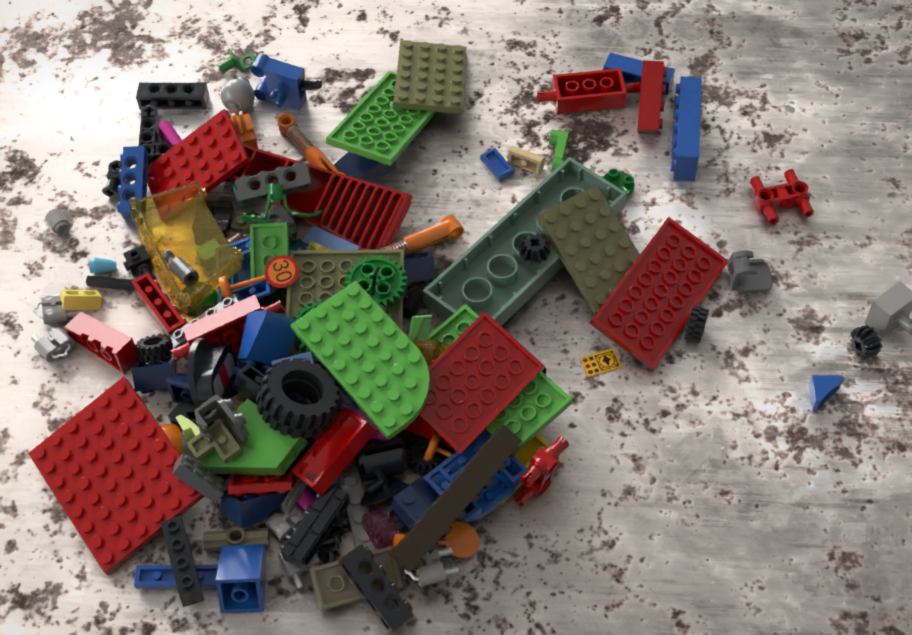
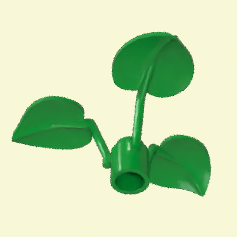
M268 184V201L264 216L256 219L261 214L252 210L248 214L244 213L240 221L260 224L272 223L273 220H266L268 211L270 210L271 203H280V199L283 200L285 210L289 215L308 218L318 216L322 213L323 209L312 214L290 210L286 201V195H283V184Z

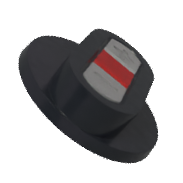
M197 338L192 343L188 354V385L196 409L214 395L227 400L236 375L232 373L234 367H237V360L233 349L230 346L216 347L207 338ZM213 410L207 411L204 417L210 415Z

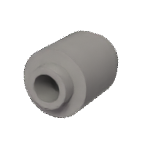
M51 209L47 212L45 220L54 233L64 235L70 230V222L60 209Z

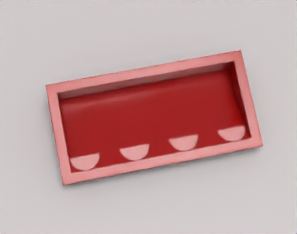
M344 407L291 472L322 496L376 430L367 421Z

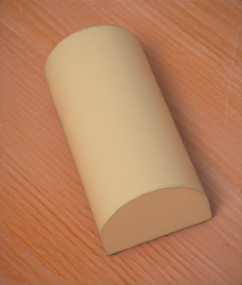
M514 146L510 147L507 160L510 165L540 175L545 165V157Z

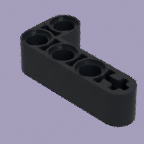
M146 105L142 108L138 146H145L149 153L148 165L172 148L168 143H159L158 123H160L157 108L153 105Z

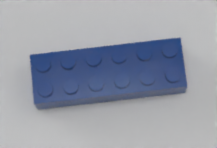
M681 76L680 84L676 83L675 94H678V96H674V106L677 108H674L673 119L676 121H673L672 132L676 134L672 136V145L675 148H672L671 158L674 161H671L670 172H674L673 179L695 181L700 144L702 78Z

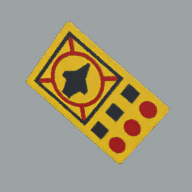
M613 348L580 358L588 377L622 367Z

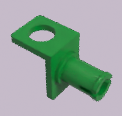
M228 48L230 58L217 65L222 74L234 67H238L241 73L251 68L256 57L253 52H250L238 59L232 50ZM252 58V62L250 64H244L246 59Z

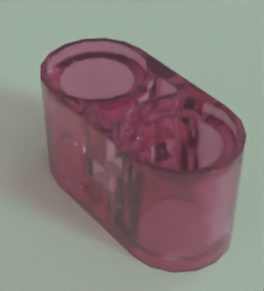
M380 508L363 514L362 525L375 548L382 549L393 546L394 536L399 534V531L387 510Z

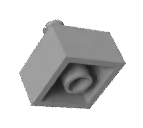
M901 281L896 283L873 300L865 324L870 328L873 327L874 331L881 338L898 325H901L909 334H912V319L909 318L912 311V291Z

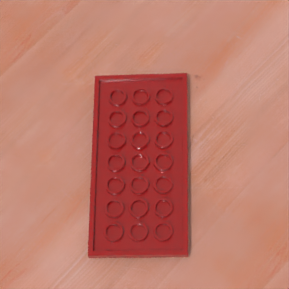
M668 216L589 324L653 370L688 321L693 306L699 305L727 265L728 260Z

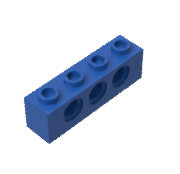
M123 146V153L120 154L122 169L119 170L121 186L118 187L120 202L117 203V210L123 219H145L149 153L145 146Z

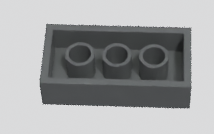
M184 453L176 460L172 474L214 503L224 494L225 481L222 477L216 476L213 471L206 469L200 462L194 461L191 456Z

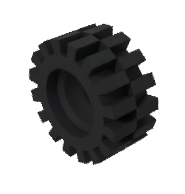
M693 306L684 339L700 343L709 309Z
M153 334L151 337L146 336L145 339L142 338L140 341H137L136 349L141 362L145 361V363L151 361V363H154L155 361L159 362L161 359L165 360L167 357L172 356L171 350L173 346L169 335Z
M422 437L418 438V442L416 440L412 441V445L410 444L407 450L409 468L413 469L415 474L419 472V476H423V473L427 475L444 462V455L436 451L431 461L423 462L418 459V455L426 452L430 443L429 439L425 438V440H422Z

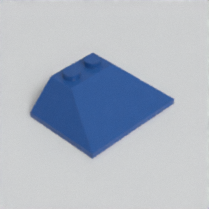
M250 236L216 249L218 303L224 300L219 277H227L230 285L251 279ZM266 279L234 289L232 292L242 301L253 295L257 299L273 294L279 288L273 287Z
M484 430L461 455L455 452L425 475L423 479L440 495L488 440L490 435ZM515 456L513 458L508 457L505 461L507 466L499 474L496 472L491 477L494 480L487 489L482 488L478 493L480 495L479 499L473 505L469 503L464 509L466 514L462 519L465 522L482 519L512 495L521 483V475L528 470Z

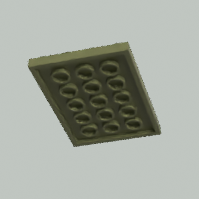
M400 40L393 108L463 114L467 47Z
M595 185L537 214L535 217L594 314L599 311L640 255L601 190Z

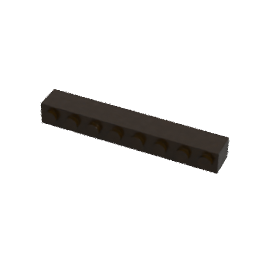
M502 424L389 555L406 571L409 572L413 569L417 571L425 562L423 557L427 553L431 554L438 547L437 541L440 537L443 536L445 538L453 529L451 524L455 520H461L466 514L464 509L468 504L473 505L479 499L480 495L478 493L482 488L487 489L494 481L491 477L496 472L499 474L507 466L505 461L508 457L513 458L519 452L520 448L518 446L522 440L506 425Z

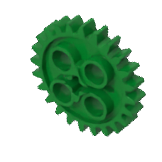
M373 254L372 259H369L366 255L365 261L358 259V265L352 263V269H347L348 275H345L344 286L347 287L356 280L379 305L387 308L389 304L394 307V300L400 302V296H405L404 290H407L408 283L406 271L403 270L402 264L397 265V260L391 262L390 256L383 259V254L379 258H376L375 254ZM380 269L378 272L379 280L376 281L377 270ZM376 284V286H375V290H376V291H375V295L372 296V295H373V292H374L373 286Z

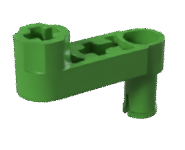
M551 130L549 145L556 146L552 172L565 161L569 132Z

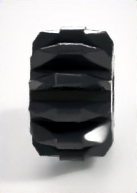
M530 233L528 236H523L522 241L519 243L520 257H523L524 262L530 260L531 265L534 262L540 265L541 260L546 261L551 254L550 240H546V236H540L539 233L536 235Z
M868 325L857 327L849 336L850 345L858 357L861 356L863 359H867L881 352L880 349L883 346L880 342L882 339L879 338L878 333L874 331L873 327L870 328Z

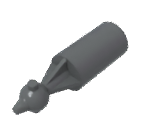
M170 249L163 251V259L169 263V269L186 286H193L197 283L199 274L182 257H174Z

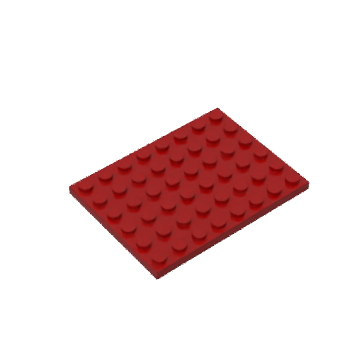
M124 376L28 453L101 569L107 575L111 574L163 531L161 521L182 516L205 497L172 474L175 462L181 454Z

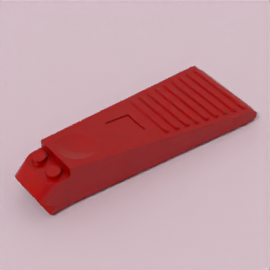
M243 143L251 162L228 179L235 183V180L240 179L242 176L258 175L261 171L270 172L282 166L290 167L300 161L256 149ZM310 164L308 166L311 171L314 189L286 195V201L290 210L312 214L323 209L322 213L318 216L297 218L359 246L360 250H380L392 245L410 208L413 197L404 192ZM290 176L288 181L295 180L296 176ZM273 180L271 184H277L278 180ZM260 184L255 185L253 190H258ZM281 199L280 203H271L275 206L281 205L285 209L283 200Z

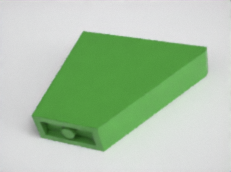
M246 399L236 412V414L241 413L247 422L245 426L249 431L245 442L239 444L243 452L227 464L216 450L198 462L206 469L213 471L214 474L284 475L308 441L302 439V437L295 439L291 438L290 435L283 436L280 434V431L271 429L269 427L270 424L265 423L262 415L259 414L258 405Z

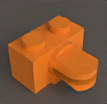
M242 111L238 112L239 116L231 113L232 121L242 143L258 149L249 113L243 115Z

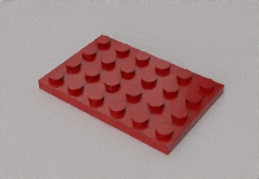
M225 108L148 165L147 184L161 220L167 224L251 162L232 118Z
M484 311L428 367L430 376L429 395L425 406L418 416L461 455L545 366Z

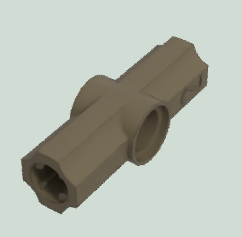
M234 526L228 530L204 532V551L221 550L222 546L265 544V547H269L268 528L242 529L239 526ZM236 537L241 538L239 541H232Z

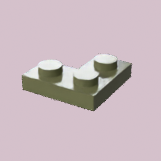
M221 419L208 427L207 432L211 436L212 441L209 442L201 434H198L186 443L198 461H201L216 450L227 464L243 452Z

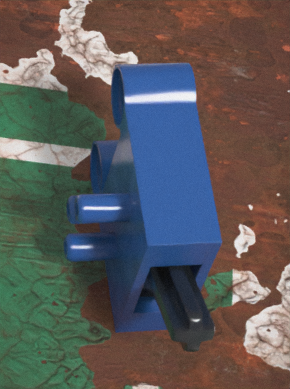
M259 54L250 69L257 77L266 76V78L260 80L255 88V97L262 101L274 102L277 107H282L283 105L300 111L307 99L306 90L320 89L322 87L320 79L305 80L304 68L272 59L265 54Z

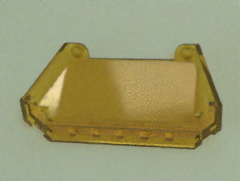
M198 182L130 201L131 216L133 221L136 220V226L139 230L137 232L138 239L145 246L153 267L180 314L189 313L220 287L219 277L225 276L227 279H230L242 268V260L244 259L241 249H237L236 246L231 248L206 205V199L208 198L206 189L201 188ZM170 249L174 257H182L199 274L196 284L186 286L169 269V263L163 259L164 250Z

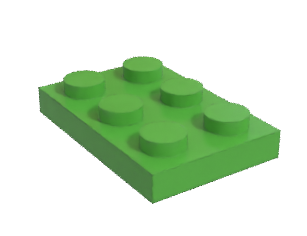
M289 223L250 224L251 279L265 275L266 265L274 257L289 256Z

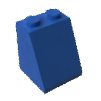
M268 310L248 312L238 359L245 360L244 364L256 366V364L262 365V369L268 370L272 367L271 361L286 358L296 337L290 325L297 321V319Z
M265 544L222 546L215 580L221 613L264 611L267 564Z

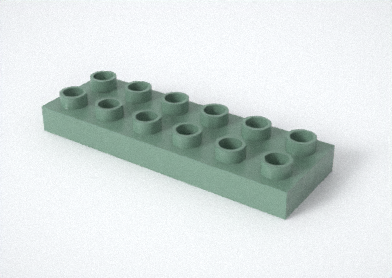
M567 158L423 290L424 304L445 320L466 304L479 316L485 311L502 326L564 266L552 244L550 246V256H548L546 261L541 260L540 265L537 262L531 265L530 260L524 262L523 257H520L519 243L522 241L523 236H528L530 233L533 235L539 233L540 236H546L535 218L537 214L597 185L617 216L625 208L627 193L573 158Z

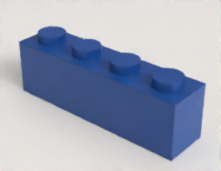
M609 53L603 70L621 68L625 84L636 82L641 84L643 61ZM667 67V78H663V84H666V95H668L674 81L675 69Z

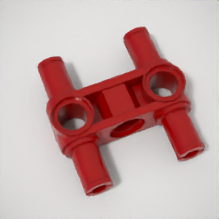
M794 169L785 171L784 177L787 183L765 188L759 176L750 179V184L754 190L753 197L756 201L755 208L765 214L769 225L779 222V217L775 210L799 206L805 218L811 217L814 214V210L809 202V187L805 182L798 180Z
M558 437L550 447L540 448L532 457L529 469L520 477L524 488L513 497L516 504L520 501L518 506L523 507L532 496H537L538 494L541 496L550 486L553 474L562 466L558 460L559 455L569 447L567 440L562 443L563 437Z

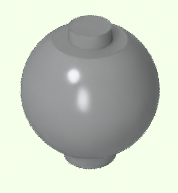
M238 77L227 81L223 85L220 98L226 109L238 113L240 111H247L253 105L255 93L247 78Z

